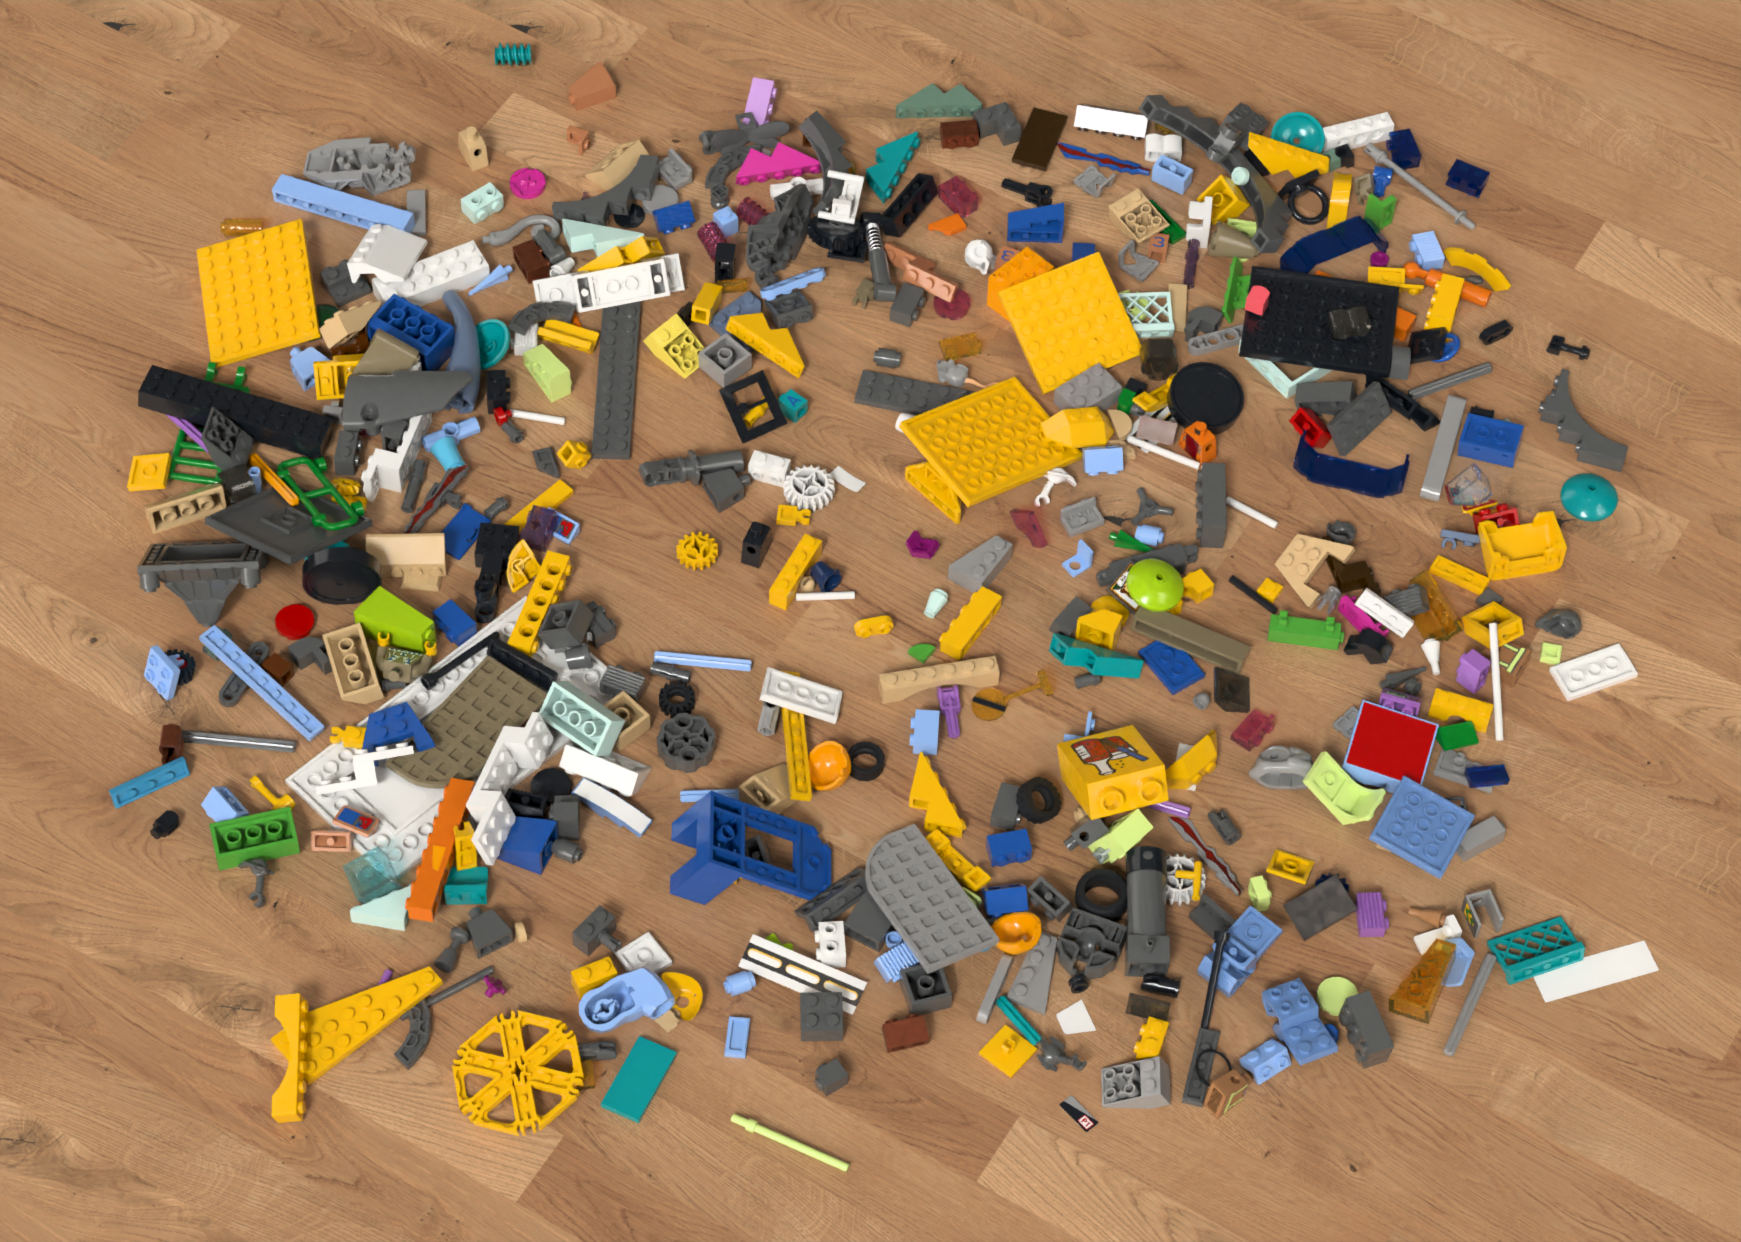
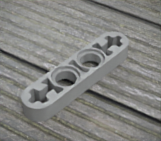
M1244 324L1190 338L1187 350L1189 354L1199 356L1239 345ZM1233 335L1235 339L1229 340L1225 336ZM1210 339H1215L1218 343L1210 344L1208 341Z
M1003 953L979 1009L977 1022L987 1025L996 1005V1000L1011 969L1014 956Z

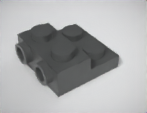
M347 259L342 260L336 267H326L320 273L321 283L338 308L372 293L362 274L356 283H352L347 266L349 260Z
M799 290L779 295L773 300H764L765 307L771 313L772 321L778 329L790 328L797 323H806L813 318L812 306Z

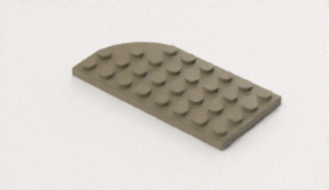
M487 655L422 724L436 747L418 752L414 737L408 738L404 743L408 742V746H413L414 754L391 757L385 762L386 767L406 781L425 788H445L446 785H449L451 778L471 781L481 774L503 727H525L532 712L540 711L547 693Z

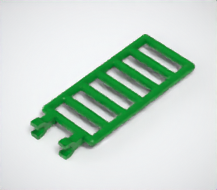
M214 362L208 363L204 380L250 393L249 387L243 386L247 379V374H245L246 367L238 366L234 385L214 382L218 373L216 369L217 364ZM197 427L203 433L204 428ZM180 428L171 454L172 460L168 479L206 485L221 484L225 472L218 468L214 462L179 457L181 449L206 452L197 443L184 441L186 433ZM176 464L214 469L217 470L215 478L177 473L174 470Z

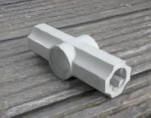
M795 177L790 182L770 184L771 199L774 200L773 198L799 184H806L810 195L822 194L823 178L805 180L802 177Z

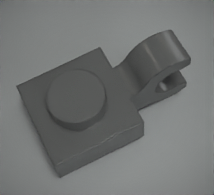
M434 483L426 498L433 497L439 483ZM443 485L435 498L429 502L433 503L447 486ZM448 490L440 500L442 503L440 506L444 507L448 503L451 507L460 509L463 504L460 502L461 496L453 494V490L451 492Z

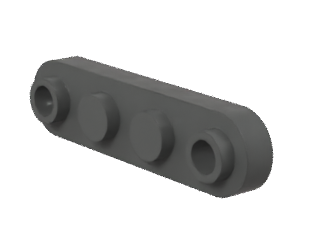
M255 642L251 644L246 654L261 667L263 661L269 657V648L263 642ZM232 672L219 691V702L224 707L235 706L249 687L234 672Z

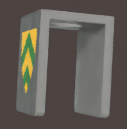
M1491 889L1465 895L1461 910L1474 938L1478 937L1481 928L1480 920L1474 908L1485 906L1495 931L1500 932L1504 919ZM1481 898L1477 902H1472L1475 899Z

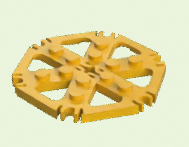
M517 1010L518 1018L515 1012L511 1011L510 1019H505L503 1013H501V1022H498V1016L496 1015L460 1045L457 1054L463 1058L461 1060L454 1059L452 1068L459 1108L464 1116L469 1112H473L468 1117L471 1123L473 1122L476 1126L519 1136L518 1131L520 1128L522 1135L525 1136V1129L527 1127H532L533 1132L537 1133L536 1124H539L538 1128L541 1131L578 1099L577 1096H580L579 1090L574 1089V1087L577 1085L584 1086L583 1080L585 1081L577 1037L574 1035V1032L571 1030L564 1034L568 1027L560 1020ZM525 1025H534L549 1030L545 1036L525 1051L522 1028ZM499 1033L504 1057L476 1051V1048L491 1034ZM562 1050H569L571 1052L574 1067L572 1073L543 1067ZM516 1065H518L519 1069L521 1070L520 1081L515 1074L517 1070ZM474 1073L494 1078L473 1097H467L464 1082L467 1074ZM532 1088L561 1095L562 1100L546 1115L540 1116L536 1111ZM511 1094L515 1121L511 1124L490 1120L488 1118L489 1112Z

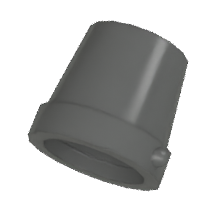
M587 642L565 650L569 670L591 669L593 667Z

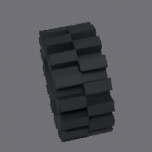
M678 680L677 684L670 681V686L666 683L659 693L661 712H664L665 716L670 714V718H674L679 713L691 714L692 709L694 710L695 695L690 685L687 686L686 682L680 684ZM673 696H681L685 699L679 704L669 701Z

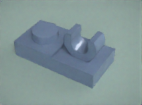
M1443 529L1440 532V538H1445L1441 543V548H1445V543L1448 541L1452 543V550L1456 548L1455 540L1463 542V546L1474 547V544L1478 545L1480 541L1479 535Z

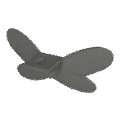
M752 112L736 114L735 119L739 130L728 129L719 131L713 135L711 143L715 146H724L721 150L722 156L728 152L732 153L739 150L748 141L756 145H762L764 148H776L779 141L775 137L786 134L790 126L783 121H773L757 127ZM742 118L750 119L747 125H745V123H742L740 120Z

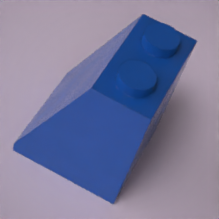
M516 816L515 823L512 825L497 859L542 875L553 854L551 853L552 845L558 838L557 822Z

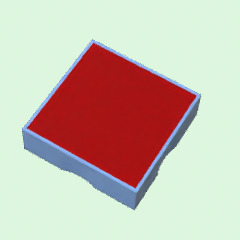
M1362 700L1341 768L1353 781L1384 788L1394 794L1403 776L1422 785L1439 724Z

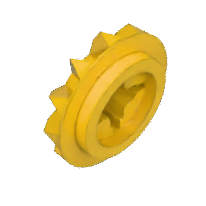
M338 478L333 479L331 482L339 493L344 496H352L361 491V485L353 479Z

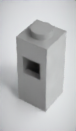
M1492 816L1468 829L1456 853L1465 862L1502 842L1506 833L1504 824L1498 821L1495 816Z

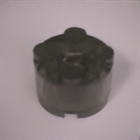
M1149 338L1143 342L1139 351L1143 375H1147L1149 379L1154 381H1162L1168 379L1169 375L1177 373L1179 367L1177 349L1172 339Z
M244 463L217 474L220 483L224 484L225 499L230 502V505H234L257 494L252 476L249 477L245 473L249 470Z

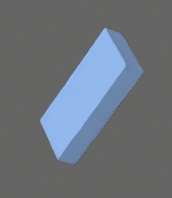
M729 1016L724 1057L746 1058L750 1018Z

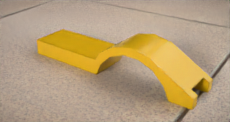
M1334 172L1325 236L1344 238L1352 174L1346 175Z

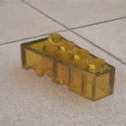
M1436 938L1422 956V960L1417 966L1413 967L1410 975L1406 980L1402 981L1395 994L1393 993L1390 996L1389 1012L1429 1024L1456 959V944Z

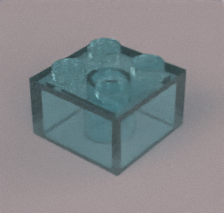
M378 846L342 866L354 894L361 904H366L374 898H381L394 890L402 888L387 853Z

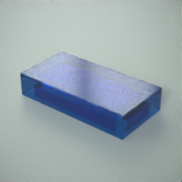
M1504 764L1465 768L1464 772L1470 788L1508 785L1510 780Z

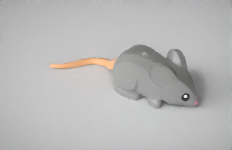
M952 359L948 362L938 360L936 363L938 380L941 383L947 381L955 387H962L965 383H970L980 388H987L997 384V382H993L988 385H982L968 378L969 369L960 363L955 365Z

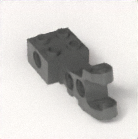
M1240 102L1224 119L1218 129L1220 134L1208 148L1205 155L1213 162L1220 164L1237 147L1248 151L1250 149L1248 147L1249 132L1262 136L1270 122L1262 115L1252 111L1248 105Z

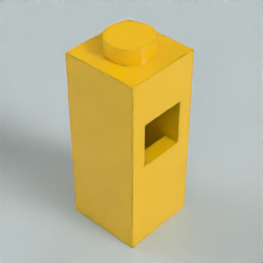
M708 282L704 283L692 305L691 321L710 324L722 301L723 286Z

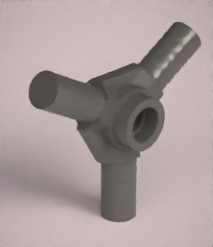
M1143 488L1137 489L1136 492L1141 502L1139 513L1131 520L1134 526H1137L1146 517L1158 514L1172 516L1173 508L1159 506V504L1147 497Z

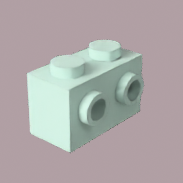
M491 182L460 199L462 212L474 224L485 220L488 216L500 211L504 207L503 195Z

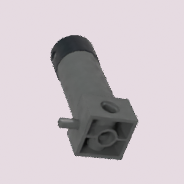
M1135 847L1126 852L1127 941L1125 945V976L1144 977L1146 974L1166 977L1170 964V936H1167L1166 927L1167 853L1158 847Z

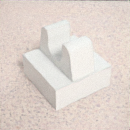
M839 196V199L833 198L831 217L849 220L851 201L846 200L847 197Z

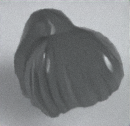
M1552 609L1535 623V627L1542 628L1546 632H1550L1558 637L1561 636L1564 639L1574 638L1580 633L1582 623L1579 615L1572 609Z

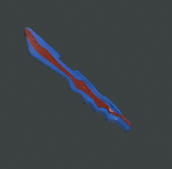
M1061 142L1058 143V147L1065 158L1097 162L1099 167H1109L1112 171L1128 172L1131 175L1143 174L1149 176L1151 169L1128 160L1123 161L1103 153L1096 155L1086 152L1087 149Z

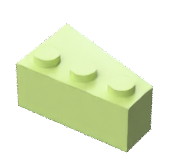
M541 344L523 353L525 367L551 403L571 394L572 380L570 378V370L547 347Z

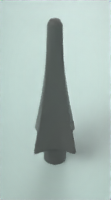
M1420 667L1409 671L1385 674V680L1379 682V686L1381 689L1388 688L1394 690L1408 679L1426 671L1427 668Z

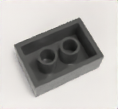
M1370 991L1347 997L1338 1016L1341 1025L1345 1026L1349 1043L1353 1044L1355 1048L1356 1060L1362 1064L1363 1069L1387 1062L1394 1044Z

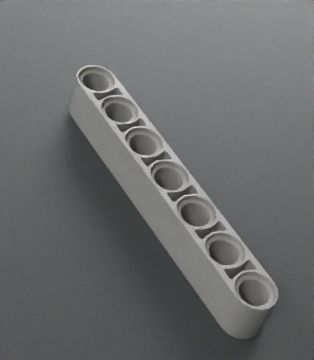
M1448 395L1421 489V498L1439 501L1467 401L1465 398Z

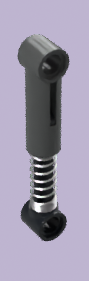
M861 212L860 223H863V227H865L869 248L868 258L874 283L875 302H894L896 286L892 283L887 254L881 242V222L879 219L881 213Z

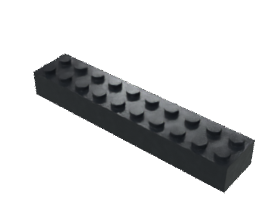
M155 365L151 366L138 391L139 407L203 426L206 425L211 408L214 407L255 439L254 441L315 459L322 457L333 433L334 418Z

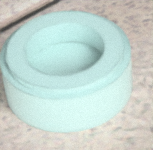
M1236 167L1233 170L1231 178L1234 184L1242 186L1248 182L1249 171L1246 168Z

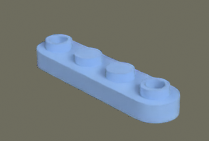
M823 267L814 268L760 289L761 297L766 298L767 301L773 300L779 294L791 293L792 289L805 288L808 286V283L823 281V277L826 276L825 269Z

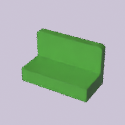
M1372 193L1369 194L1364 218L1380 231L1392 223L1397 199L1390 195L1383 201H1380Z

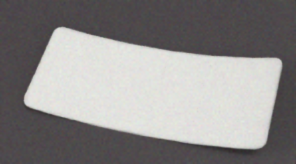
M837 466L830 473L834 480L854 492H858L866 484L846 472L840 466Z

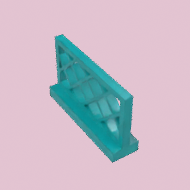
M1561 916L1487 941V946L1492 954L1496 956L1497 962L1506 974V981L1509 985L1582 961L1585 951L1583 943L1576 940ZM1558 924L1562 929L1561 933L1550 930L1552 926ZM1532 933H1543V939L1533 937ZM1547 935L1558 938L1557 943L1547 941ZM1517 938L1526 940L1524 945L1514 943L1513 941ZM1563 939L1571 942L1572 945L1563 946L1560 945V942ZM1529 941L1540 944L1538 950L1527 947ZM1502 944L1508 947L1505 952L1498 950L1495 946ZM1543 945L1554 948V951L1548 953L1541 950ZM1510 948L1521 950L1520 956L1509 953ZM1524 952L1536 955L1530 959L1523 957ZM1508 958L1517 961V963L1508 966L1505 960Z

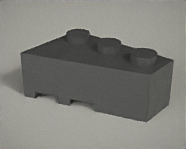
M1353 381L1297 383L1294 401L1297 411L1300 407L1311 409L1317 416L1322 417V414H1327L1335 417L1357 397Z

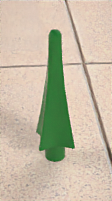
M1122 530L1119 531V534L1110 533L1109 539L1115 541L1114 547L1146 553L1153 550V548L1141 543Z

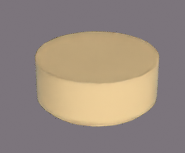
M522 921L514 923L518 942H527V935Z

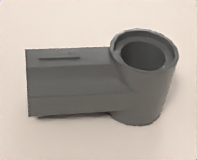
M541 230L533 236L535 244L541 247L543 257L548 259L550 268L566 259L563 248L560 245H556L547 230Z

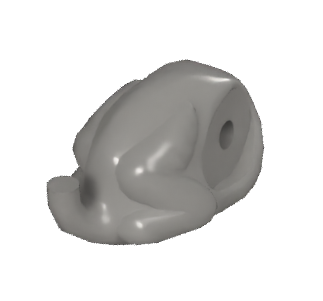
M1271 746L1258 756L1255 766L1249 770V777L1270 789L1294 791L1308 789L1302 781L1313 766L1312 757L1308 752L1297 747Z

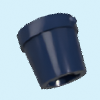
M824 561L817 562L810 571V575L818 584L821 592H831L840 584L842 579L840 570L832 568Z

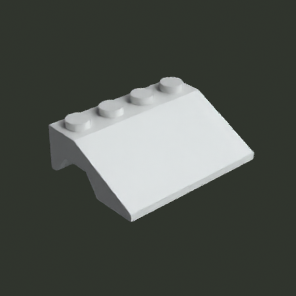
M375 224L371 226L347 263L352 283H356L361 274L374 273L383 282L405 281L426 247L427 240L390 225Z

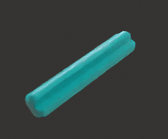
M1002 995L996 1000V1005L1034 1046L1041 1041L1042 1036L1009 999Z

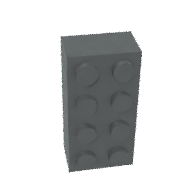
M1202 463L1201 470L1197 471L1195 493H1197L1196 508H1198V512H1196V524H1198L1196 540H1200V547L1223 548L1226 532L1225 463Z

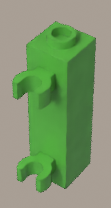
M1280 610L1279 615L1271 614L1267 641L1338 650L1339 643H1343L1344 631H1341V623L1334 622L1335 617L1327 616L1326 621L1287 616L1288 611Z

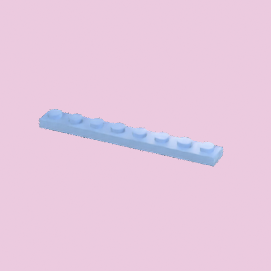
M215 625L200 635L199 640L309 742L324 731L325 726Z

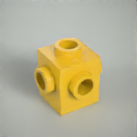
M567 440L556 453L566 467L580 470L592 456L587 450L586 444L581 441Z

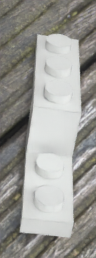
M408 742L396 744L394 749L382 746L376 747V752L368 753V749L355 751L356 755H352L356 780H352L350 776L339 778L340 782L331 783V780L320 781L319 786H315L316 793L318 795L378 785L374 760L414 754L413 746H408Z

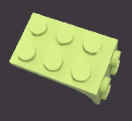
M1326 751L1320 753L1302 781L1342 825L1370 820L1374 816L1377 806L1383 802V797L1386 794L1384 788L1372 790L1357 784Z

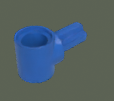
M1375 166L1373 194L1377 198L1384 196L1385 187L1390 185L1393 169Z

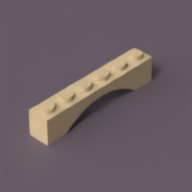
M989 656L879 674L878 688L882 704L902 701L917 692L942 685L958 684L977 688L995 686L999 683V668L996 657Z

